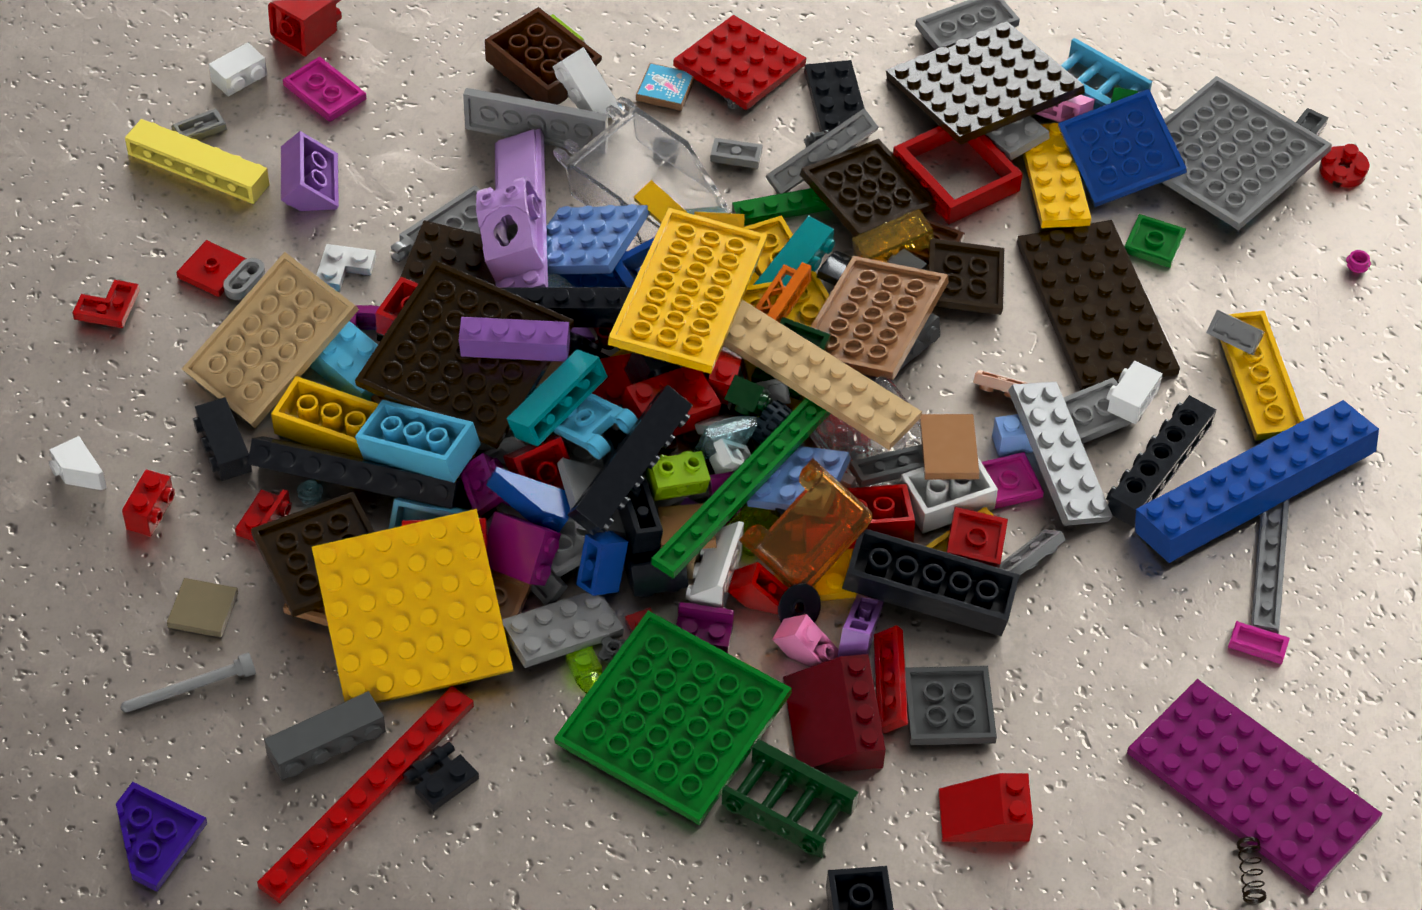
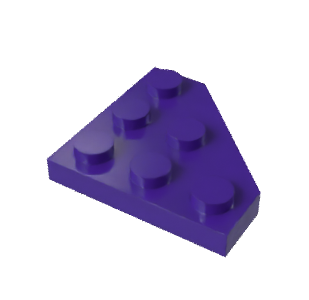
M132 781L116 802L132 880L158 892L205 828L207 819Z

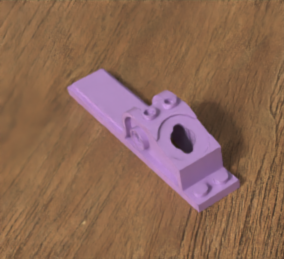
M541 128L507 137L495 143V191L489 187L477 191L476 213L483 243L484 258L496 282V286L499 288L548 287L544 135ZM517 223V234L509 243L507 228L509 225Z

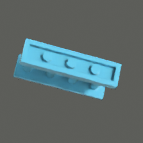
M1072 39L1069 58L1061 66L1067 71L1076 63H1080L1088 68L1078 80L1084 84L1085 93L1081 95L1095 99L1093 110L1111 103V98L1105 95L1116 84L1124 89L1136 90L1138 93L1147 89L1151 91L1153 81L1080 40ZM1098 73L1108 80L1095 90L1086 85V83Z

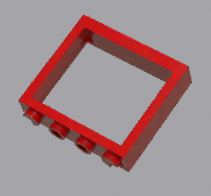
M938 126L894 146L893 155L936 200L937 204L934 210L948 225L1020 191L1023 175L1021 170L1012 164L1005 153L1000 151L988 136L982 135L968 141V143L1001 178L954 199L915 158L954 140L943 128Z

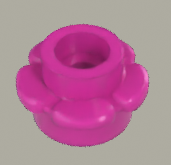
M1355 250L1346 258L1347 267L1355 273L1366 272L1371 266L1370 256L1362 250Z

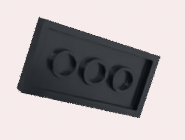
M851 60L805 64L804 72L820 132L825 130L830 132L864 109Z

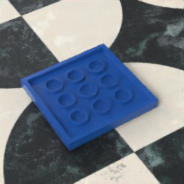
M1150 89L1058 123V128L1078 167L1079 174L1094 207L1187 173L1185 163Z

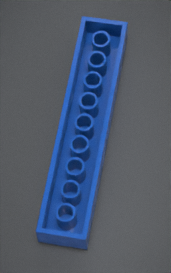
M1342 400L1137 508L1135 532L1170 563L1375 453L1377 450L1379 428L1346 401Z

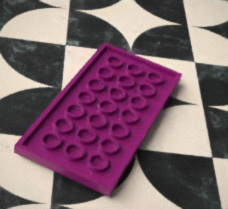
M1196 679L1127 750L1128 755L1240 839L1243 837L1259 839L1261 849L1258 852L1312 893L1379 822L1383 814L1199 679ZM1254 841L1246 842L1248 845H1258V843Z

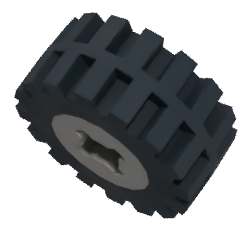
M779 400L773 401L772 404L767 406L766 410L762 411L761 416L757 418V422L753 425V430L750 432V438L758 445H761L793 410Z

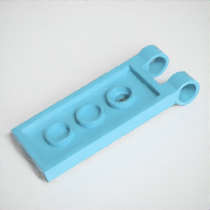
M591 393L553 433L587 449L594 458L600 460L611 450L608 442L600 435L614 423L621 431L627 434L638 419L629 409H623Z

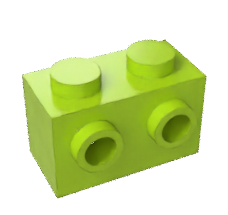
M685 451L674 456L659 455L660 459L652 469L647 467L646 476L654 501L706 493L711 480L702 451Z

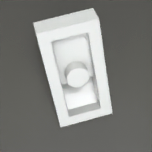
M721 438L713 443L717 452L709 460L715 474L736 471L751 454L747 445Z

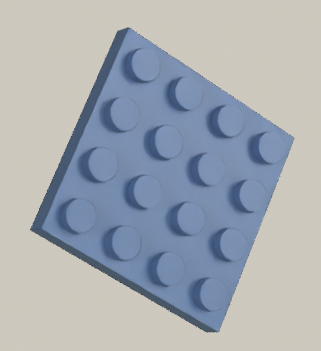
M630 204L627 206H564L559 208L546 226L548 274L612 273L649 216L648 206Z

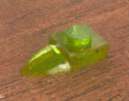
M592 646L566 654L567 665L577 685L586 694L602 674V666Z

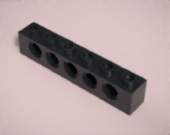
M1190 395L1183 404L1179 402L1176 405L1172 418L1164 420L1157 437L1153 435L1146 446V451L1144 453L1140 452L1136 456L1132 469H1126L1120 478V484L1110 489L1106 500L1109 501L1108 506L1114 517L1135 527L1136 509L1160 495L1213 426L1217 409Z

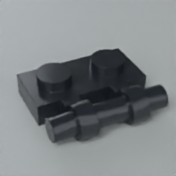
M447 742L441 747L436 746L430 751L431 754L422 761H415L410 765V769L403 773V778L407 783L412 782L416 778L420 781L415 786V793L433 812L479 779V773L461 754L450 760L448 756L455 751L451 742ZM438 763L441 768L430 775L427 770Z

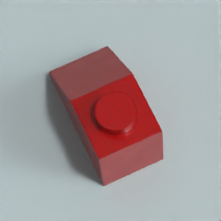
M755 562L734 570L727 592L746 608L778 615L780 598L788 587L759 562Z

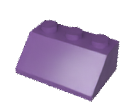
M301 131L281 146V201L299 211L336 210L339 207L338 153Z

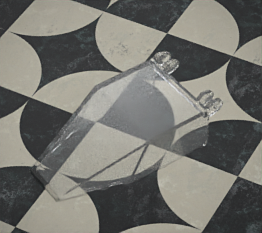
M623 96L617 99V105L625 114L622 115L620 110L612 105L608 106L606 111L615 122L582 149H580L576 142L570 139L564 142L566 149L573 154L572 157H569L566 151L558 147L553 151L558 162L566 168L571 195L586 206L639 205L634 201V196L652 180L689 214L694 215V212L732 213L689 142L635 106L630 99H626ZM649 214L634 240L642 244L654 238L661 224Z

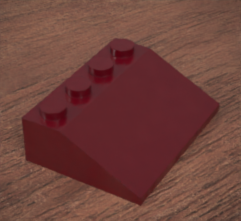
M868 654L840 656L783 676V683L792 688V693L786 703L796 759L822 773L883 768L886 748Z

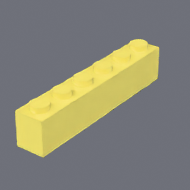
M140 119L125 136L128 155L249 203L255 204L269 186L268 170L266 167L225 152L217 147L202 143L197 139L189 138L176 131L166 129L156 123Z

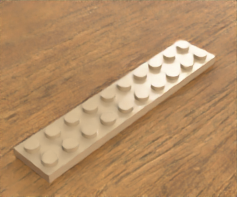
M744 300L741 301L723 345L888 450L921 418L922 411L754 306Z

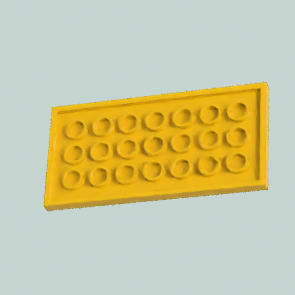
M668 208L608 338V345L711 374L762 254L767 235Z

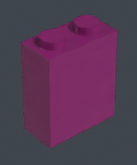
M494 512L487 535L490 569L528 584L545 586L551 574L555 553L559 548L561 533L512 514Z

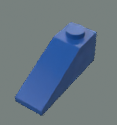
M499 467L494 469L487 480L486 486L530 522L560 532L569 519L567 514L570 512V506L563 489Z

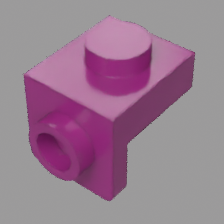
M356 305L359 310L351 318L350 322L360 330H376L375 312L380 306Z

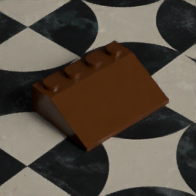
M539 7L485 39V60L535 101L556 105L565 101L569 96L563 83L556 78L552 66L583 47L595 66L600 63L602 56Z

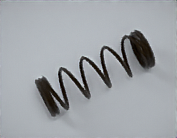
M1243 837L1237 841V848L1240 850L1238 857L1242 861L1239 866L1243 872L1241 882L1245 885L1242 888L1243 900L1249 904H1259L1267 898L1266 892L1258 889V887L1264 886L1265 882L1256 880L1246 884L1243 881V876L1245 874L1257 876L1261 875L1264 871L1255 868L1244 872L1241 867L1244 862L1257 864L1262 859L1260 857H1250L1243 860L1240 857V853L1259 851L1261 849L1260 841L1255 837ZM1247 841L1258 843V845L1240 846L1241 843ZM1250 859H1260L1258 862H1247ZM1255 870L1261 871V873L1258 874L1248 873ZM1256 882L1263 883L1262 885L1258 886L1249 885ZM1246 886L1256 888L1249 889L1246 892H1244ZM1250 894H1262L1263 896L1257 898V897H1250V896H1248V895H1250Z

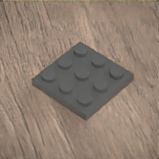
M988 666L905 667L910 745L996 743L997 734Z

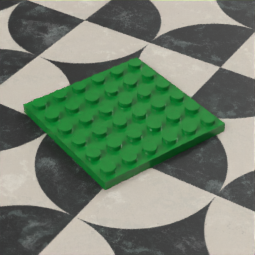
M648 610L554 737V741L558 746L696 824L701 825L721 796L724 786H728L751 753L756 741L762 737L791 695L792 688Z

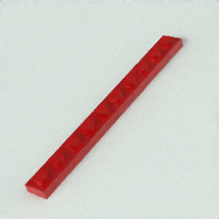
M451 686L257 881L258 888L281 904L402 781L403 773L410 769V765L417 760L421 761L474 707V701Z

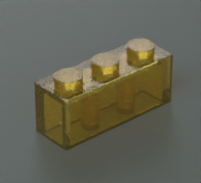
M917 209L853 237V253L857 257L887 262L892 255L898 254L903 248L913 254L928 248L930 238H933V228L920 209Z

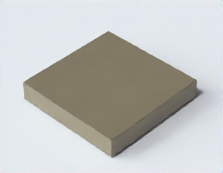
M184 578L167 620L168 628L222 638L238 595V588Z

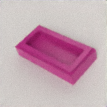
M1236 621L1228 648L1282 665L1290 638Z

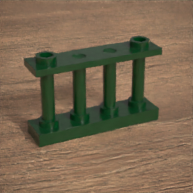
M758 739L752 747L751 762L755 764L737 790L727 785L724 786L722 789V805L734 814L739 813L800 846L804 852L823 858L827 839L822 836L839 811L852 815L857 807L859 792ZM768 771L778 776L779 780L762 804L747 797V795L763 772ZM793 784L805 792L786 818L772 809L787 787ZM819 798L830 805L814 829L810 831L797 824V822L813 799Z

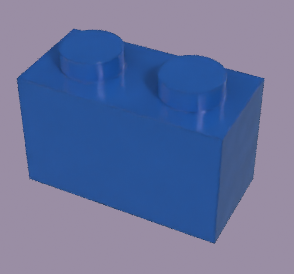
M613 531L598 532L595 535L585 534L576 585L592 596L619 592L628 541Z

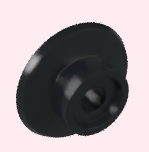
M804 583L788 588L781 596L778 604V616L781 623L785 618L805 614L815 623L821 610V600L818 592L811 585Z

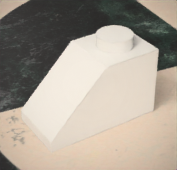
M79 436L49 449L52 458L49 461L50 468L55 476H61L65 484L97 490L107 488L103 471Z

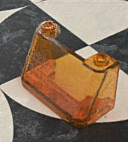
M812 458L800 473L799 482L805 490L769 529L761 524L754 525L739 539L750 552L790 587L800 583L813 587L868 527L872 520L870 509Z

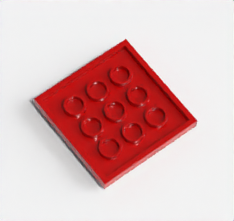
M732 15L675 57L673 66L687 72L695 80L723 97L734 101L735 104L743 109L748 110L804 67L807 58L744 20Z

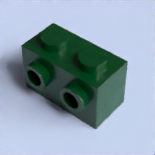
M737 375L734 376L724 400L735 405L733 410L744 416L752 417L754 414L760 417L762 411L767 409V406L772 403L773 399L770 398L771 392L765 387Z

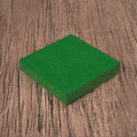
M1139 214L1124 247L1128 255L1171 268L1185 236L1186 228Z

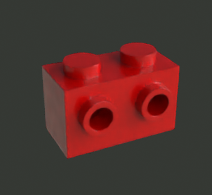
M145 469L122 509L126 530L152 536L175 495L171 476Z

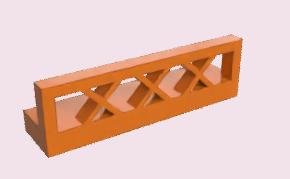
M802 262L796 270L784 264L755 308L763 313H768V316L780 323L782 317H788L811 282V266ZM785 275H789L792 278L790 279L788 284L784 286L782 280L785 277ZM780 294L774 305H771L769 300L771 296Z

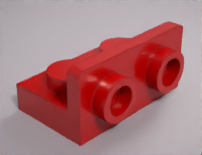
M261 489L236 526V535L255 542L251 534L252 528L289 515L292 508L289 491L283 489L279 495Z

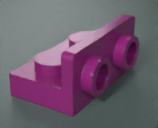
M484 453L470 461L460 473L472 509H477L478 516L480 517L501 502L510 506L486 486L487 480L496 467L504 469V467L497 458H492Z
M680 602L676 626L728 653L733 630L734 611L724 607H710L693 602Z

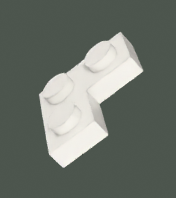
M326 244L316 276L336 291H340L346 272L371 276L376 260V250Z

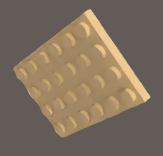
M284 252L183 366L182 370L217 399L226 397L230 409L252 427L256 428L280 401L295 376H302L359 309L351 301Z

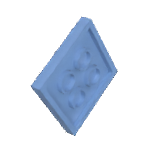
M799 446L747 501L748 507L768 510L780 508L799 514L824 517L851 460L849 452Z

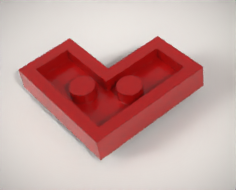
M114 280L106 298L81 294L72 312L74 320L123 328L140 292L139 284Z

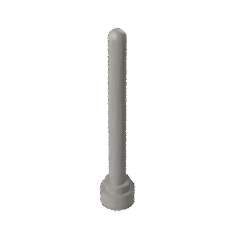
M249 652L238 656L237 660L233 661L234 664L127 700L121 704V710L126 713L237 674L238 676L244 675L245 677L254 675L256 671Z

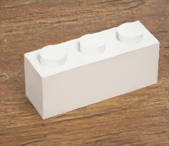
M584 47L552 66L556 78L563 83L568 91L569 99L576 104L578 109L608 114V118L622 110Z

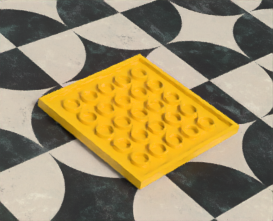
M477 509L312 546L344 702L369 691L377 704L514 672Z

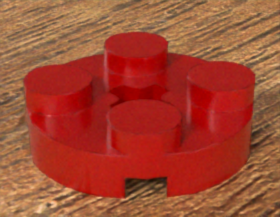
M1346 144L1345 146L1332 147L1331 151L1321 159L1319 170L1323 178L1333 184V181L1341 183L1340 187L1349 188L1364 182L1365 177L1368 175L1370 164L1367 157L1359 151L1356 145Z

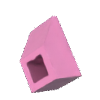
M807 614L783 619L772 639L790 659L810 667L838 656L839 649Z

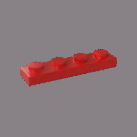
M897 625L874 634L876 697L882 732L884 734L908 725L903 630Z

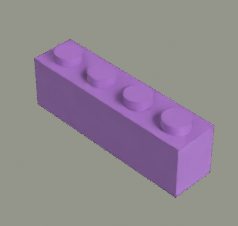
M461 317L459 333L461 357L564 362L569 356V322Z

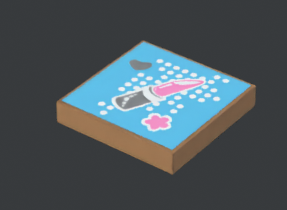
M649 63L636 93V101L682 111L695 79L683 70Z

